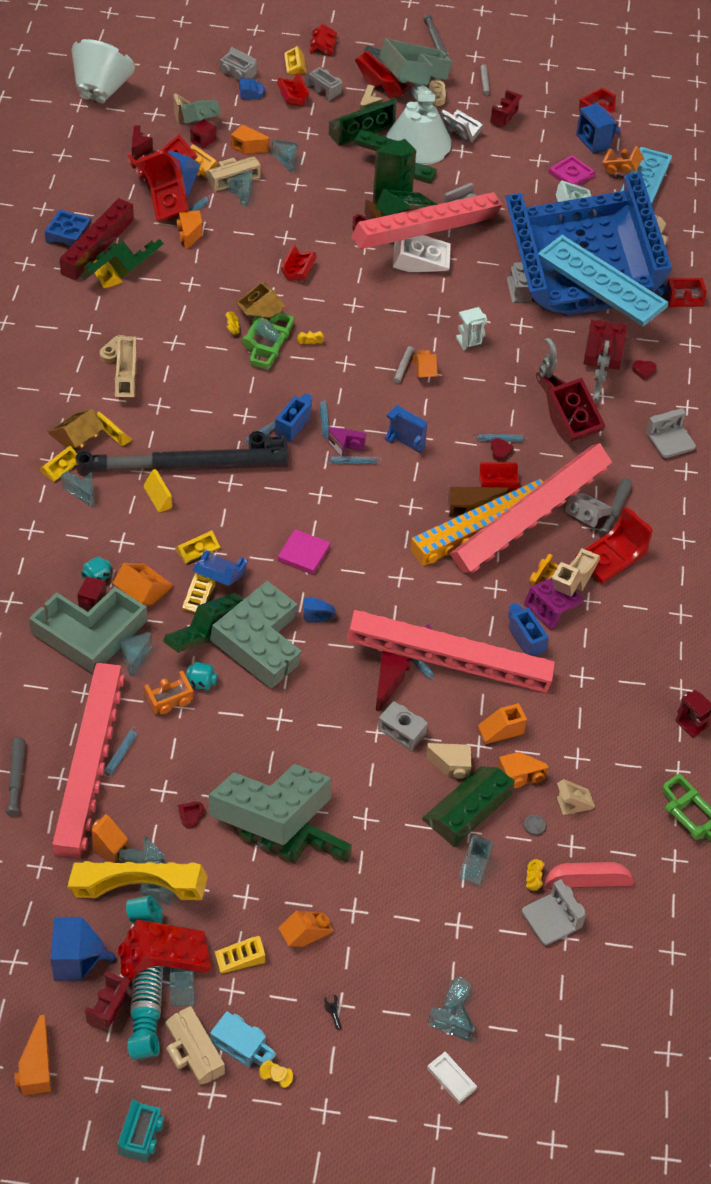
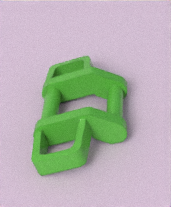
M279 313L272 316L269 322L261 316L254 317L250 330L241 340V343L252 353L250 357L251 365L270 369L274 360L279 355L278 351L283 341L290 334L294 324L293 316ZM277 320L288 322L286 328L274 325ZM258 329L264 334L277 337L273 347L258 344L253 339ZM258 355L269 359L265 362L255 359V357Z
M677 774L663 785L662 792L670 801L664 810L668 814H672L691 832L690 835L695 840L705 837L711 841V820L705 825L697 827L681 811L688 804L694 802L711 818V806L699 796L700 793L681 774ZM676 783H679L687 791L678 800L669 789Z

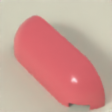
M616 862L563 863L555 866L548 873L545 888H552L553 883L560 879L565 886L567 885L570 888L633 886L634 880L630 871L622 864Z

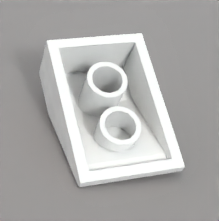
M425 235L395 241L393 267L407 272L448 271L450 267L451 244Z

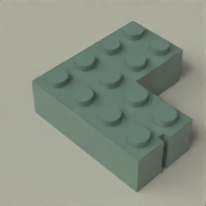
M384 38L379 55L383 63L398 78V81L403 83L410 81L418 86H422V84L428 85L430 77L435 80H447L453 62L443 50Z
M266 581L212 625L210 640L272 689L284 679V675L287 676L299 665L302 651L278 633L295 618L298 604L269 581Z
M116 587L105 595L89 612L56 592L44 604L45 609L40 607L29 618L30 629L33 635L93 674L96 663L105 664L148 621L147 607Z
M293 764L269 786L233 772L209 794V816L285 845L331 799V777L315 771L311 773L310 769Z

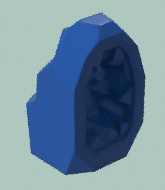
M239 79L240 98L245 100L262 98L265 94V86L255 79Z
M303 597L304 620L309 622L330 621L336 616V609L332 604L316 597Z

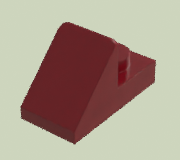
M134 125L131 144L132 157L137 160L153 150V138L144 137L140 125Z

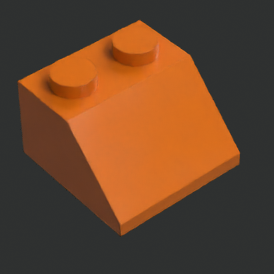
M123 562L112 582L118 589L143 605H153L174 586L143 563Z

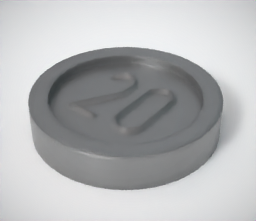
M530 815L525 819L524 829L528 834L538 836L545 831L546 823L541 816Z

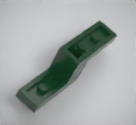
M360 130L354 139V145L376 151L398 140ZM415 162L414 179L431 184L436 176L437 169Z
M160 238L156 242L151 240L144 246L145 251L142 252L140 249L133 254L123 240L119 244L114 242L107 248L109 252L106 254L104 252L100 253L95 258L97 260L95 263L90 261L83 267L85 271L81 274V277L86 280L109 262L123 278L164 243Z
M232 593L198 605L191 625L166 634L163 642L179 653L211 641L212 625L243 601V598L238 594Z
M308 823L285 845L237 827V836L247 843L251 842L265 852L274 853L286 862L290 861L296 864L307 844H310L316 850H322L330 854L337 860L348 862L351 857L352 844Z

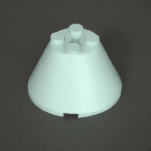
M83 39L81 43L75 42L72 46L76 88L83 99L88 100L90 98L99 103H105V100L127 81L135 71L133 60L127 54L123 56L118 52V48L107 43Z
M408 102L406 108L386 136L398 141L406 139L417 150L416 163L422 165H430L443 160L444 156L451 150L452 142L437 108L432 105V102Z

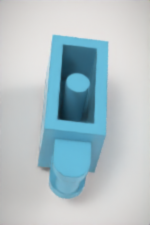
M226 1011L210 1032V1040L214 1046L248 1068L251 1067L253 1062L261 1066L266 1060L272 1061L276 1056L275 1051L266 1045V1036L263 1031L258 1027L249 1026L237 1014L232 1015ZM261 1052L264 1054L263 1057L259 1056Z

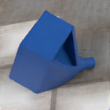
M598 103L580 108L576 131L577 137L593 154L610 149L614 134L621 132V129L618 127V121Z
M54 917L50 957L54 981H82L98 960L104 959L109 962L114 960L115 954L107 951L102 940L83 917Z

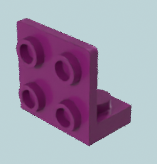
M549 578L530 587L524 605L530 608L532 613L551 630L557 626L563 612L583 604L584 598L576 591L571 597L554 590L552 578Z

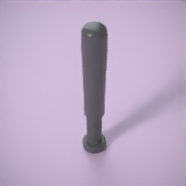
M425 15L423 20L429 28L435 49L443 50L447 55L446 48L432 22L433 17Z
M623 479L611 504L613 508L612 514L607 515L604 526L599 530L600 537H604L610 532L612 524L617 519L632 487L631 480Z
M16 737L12 741L9 781L10 799L9 806L6 808V814L9 816H17L19 814V807H17L18 793L21 788L25 740L21 737Z

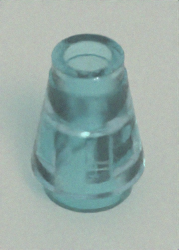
M262 317L253 328L256 334L274 343L281 336L278 330L267 319Z
M459 976L452 980L442 1005L443 1008L454 1013L472 993V984Z

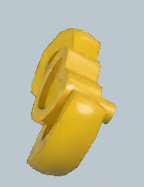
M229 311L225 314L228 319L227 329L231 334L238 335L240 333L238 317L233 311Z
M309 331L308 334L300 332L297 335L299 344H320L325 339L321 331L316 333Z
M534 859L527 866L526 888L531 891H537L543 885L541 870L544 867V862Z
M266 1060L259 1068V1075L262 1080L270 1078L272 1081H278L282 1088L288 1087L293 1080V1073L290 1068L280 1067L271 1060Z

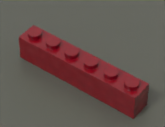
M118 198L59 258L61 275L76 281L85 271L83 267L90 261L94 262L95 258L104 252L133 222V204Z

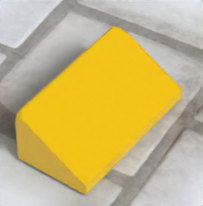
M297 46L285 52L287 74H306L304 54Z
M109 262L95 272L103 288L123 282Z
M97 412V416L104 426L102 430L115 442L123 447L132 441V438L109 418Z
M69 446L42 466L39 471L52 482H55L76 466L75 457L77 453Z
M154 469L145 481L144 489L157 511L163 512L172 508V495L157 470Z
M211 530L175 547V550L184 563L187 564L202 557L203 551L209 550L211 553L221 547Z

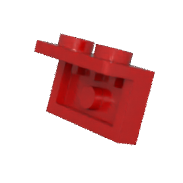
M321 23L318 28H314L311 34L313 37L309 43V52L313 53L317 48L331 56L334 52L337 32Z
M297 73L293 80L278 78L276 83L285 101L290 105L303 106L309 97V91L301 75Z
M296 245L291 247L281 265V271L287 281L306 279L317 258L315 251L299 253Z
M481 462L479 466L480 486L508 488V491L519 489L518 463Z

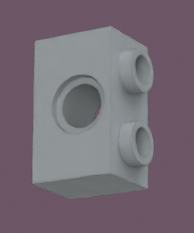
M394 701L378 719V730L410 751H413L427 734L428 723L421 716H416L405 706L399 705Z

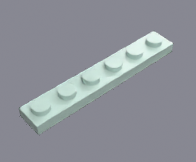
M425 85L411 87V95L417 101L435 102V94Z

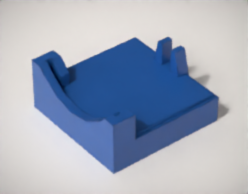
M59 209L44 231L46 243L62 242L71 247L92 225L91 218Z
M396 405L387 414V418L390 419V426L385 436V441L391 444L397 439L420 453L425 448L428 422Z
M206 550L203 551L201 560L195 563L193 572L230 586L244 576L248 559L240 557L236 564L210 554V551Z

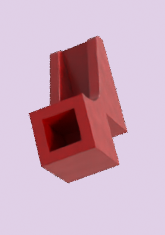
M369 51L363 52L355 59L366 83L374 87L382 84L389 99L403 95L411 88L409 81L407 83L398 81V78Z

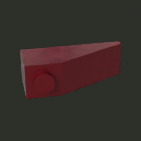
M382 650L376 701L377 711L382 709L405 678V671L410 670L411 659H407L406 656Z

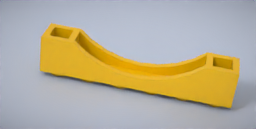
M85 861L83 863H74L67 887L75 898H97L105 892L120 886L146 883L166 888L180 900H202L208 876L201 864L193 862L189 864H177L174 862L167 864L147 862L143 864L133 862L113 863L108 861L93 863Z

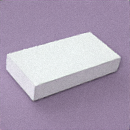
M446 1052L427 1066V1070L458 1104L477 1089L475 1083Z

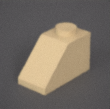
M428 743L426 758L447 777L463 779L470 776L471 745Z

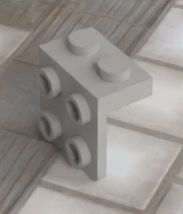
M445 110L440 112L446 129L451 133L455 132L464 141L468 140L472 143L484 128L483 124L459 110H456L453 115Z
M683 408L649 418L646 434L663 458L695 449V443L683 427L686 416Z
M561 879L553 883L551 894L522 908V915L543 945H549L581 929L586 916L584 907L577 903L571 888L567 885L565 886Z

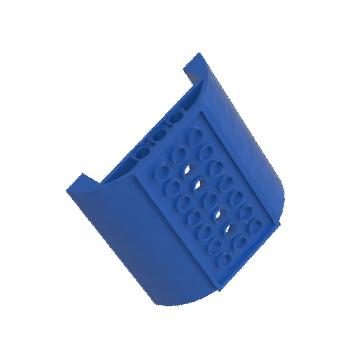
M641 172L624 175V191L526 207L522 193L505 195L529 292L539 305L548 310L571 316L613 308L539 259L538 253L561 235L579 246H587L584 249L652 292L656 291L664 283L672 270V265Z

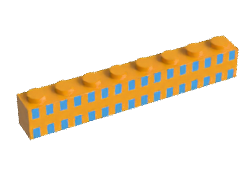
M538 479L411 538L410 551L422 566L429 563L432 564L444 556H449V553L530 493L543 481Z

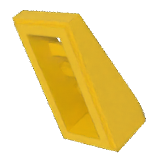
M195 573L182 610L195 614L198 606L190 604V602L200 605L208 602L215 587V580Z
M260 936L252 937L215 951L220 974L265 963V952ZM251 949H255L256 954H252ZM246 951L248 957L244 958L242 952ZM237 953L239 959L237 961H235L233 957V954ZM228 955L230 964L226 965L223 956Z

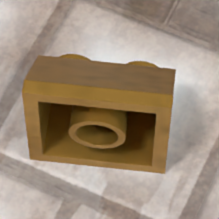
M261 281L235 302L246 315L272 317L278 315L282 308L285 307L275 291L264 281Z
M91 408L74 413L48 431V433L65 448L71 446L77 450L86 445L85 441L89 438L92 440L99 436V431L104 426L94 409Z

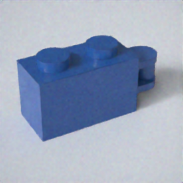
M303 394L300 398L297 396L292 398L275 419V435L282 436L283 433H286V440L292 442L310 419L312 396L310 394Z
M512 603L508 613L510 632L527 655L537 656L545 653L549 641L548 635L530 608L523 610L520 604Z

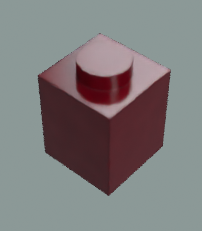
M204 119L190 129L191 142L204 149L216 140V126Z
M86 576L77 594L78 606L85 610H91L107 594L106 582Z

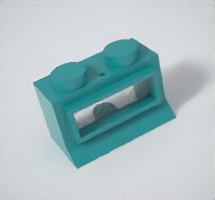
M132 1099L117 1144L119 1155L144 1162L148 1161L149 1155L154 1154L157 1146L156 1133L157 1131L161 1132L165 1117L162 1116L161 1108L142 1104Z

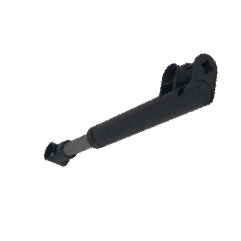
M254 431L249 435V449L164 451L162 453L152 452V455L115 457H107V454L92 455L88 451H81L75 457L77 473L84 477L92 475L93 472H108V469L153 468V470L156 469L157 471L288 466L286 433H283L282 436L270 437V435H265L261 431Z

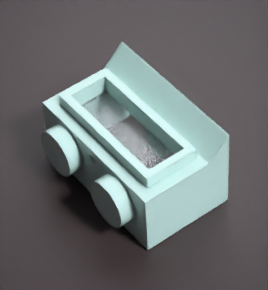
M479 307L459 312V316L464 324L458 325L461 334L456 335V339L463 351H465L467 347L482 343V338L486 335L484 325L487 324V317Z

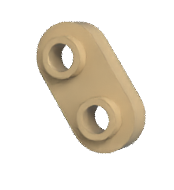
M433 80L429 83V89L435 94V102H432V105L441 106L445 103L446 99L445 84L440 80Z
M117 336L100 350V359L106 364H112L117 361Z

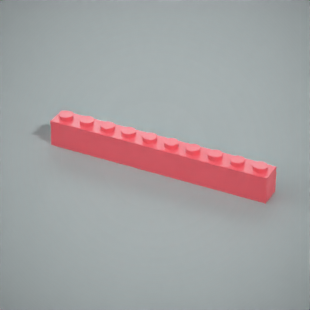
M494 192L361 221L358 222L351 237L361 250L495 219L503 204Z
M598 443L587 448L449 553L462 573H474L477 571L483 561H490L495 557L494 553L496 551H502L510 545L509 541L520 538L526 528L530 529L537 525L539 518H545L550 515L552 508L563 505L566 502L565 498L569 495L570 497L574 496L580 491L579 488L582 485L586 486L594 481L593 477L595 475H601L607 471V466L612 461L602 445Z
M354 610L346 640L348 642L547 693L552 683L554 661L450 635L445 632L434 631L426 627L388 619L387 617L369 614L364 611Z
M96 663L52 844L54 856L81 859L82 851L87 849L88 838L86 833L91 831L92 818L90 816L91 812L95 813L97 802L94 798L95 794H99L101 787L99 776L104 774L105 763L103 759L108 757L109 753L107 741L112 739L113 727L111 724L112 721H116L117 709L115 707L116 704H120L121 691L119 689L124 686L125 674H122L121 665Z

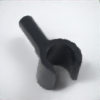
M334 994V1003H328L327 998H324V1008L327 1012L331 1013L335 1028L338 1030L342 1027L337 1012L338 997Z

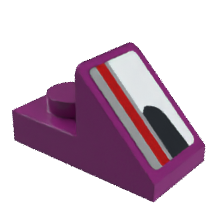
M329 426L328 443L343 458L346 448L365 450L367 433Z

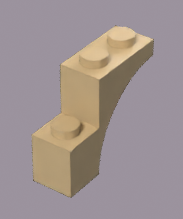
M117 336L115 397H134L135 375L137 373L136 336Z
M581 548L571 564L568 565L561 562L552 577L553 589L571 597L576 589L583 591L600 560V556Z

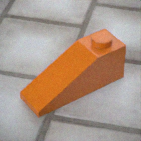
M45 1015L39 1016L18 1063L19 1072L15 1073V1085L20 1087L22 1096L51 1092Z

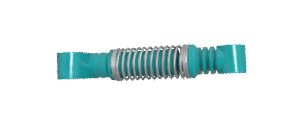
M149 895L127 901V915L133 924L137 920L162 924L163 908L153 896ZM164 966L144 969L133 979L130 1013L134 1023L133 1035L128 1039V1052L132 1060L156 1057L159 1054L156 1023L161 1014Z

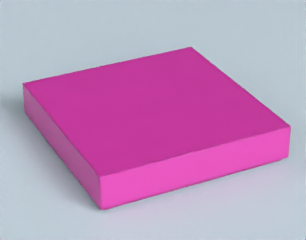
M573 155L550 167L548 171L550 175L560 182L562 180L577 186L593 178L596 173Z
M294 529L279 553L278 561L314 575L330 548V542Z

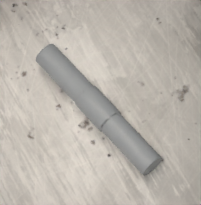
M483 64L480 66L483 93L485 96H488L490 89L487 66Z
M411 346L407 347L393 379L396 384L401 382L413 354L414 348Z

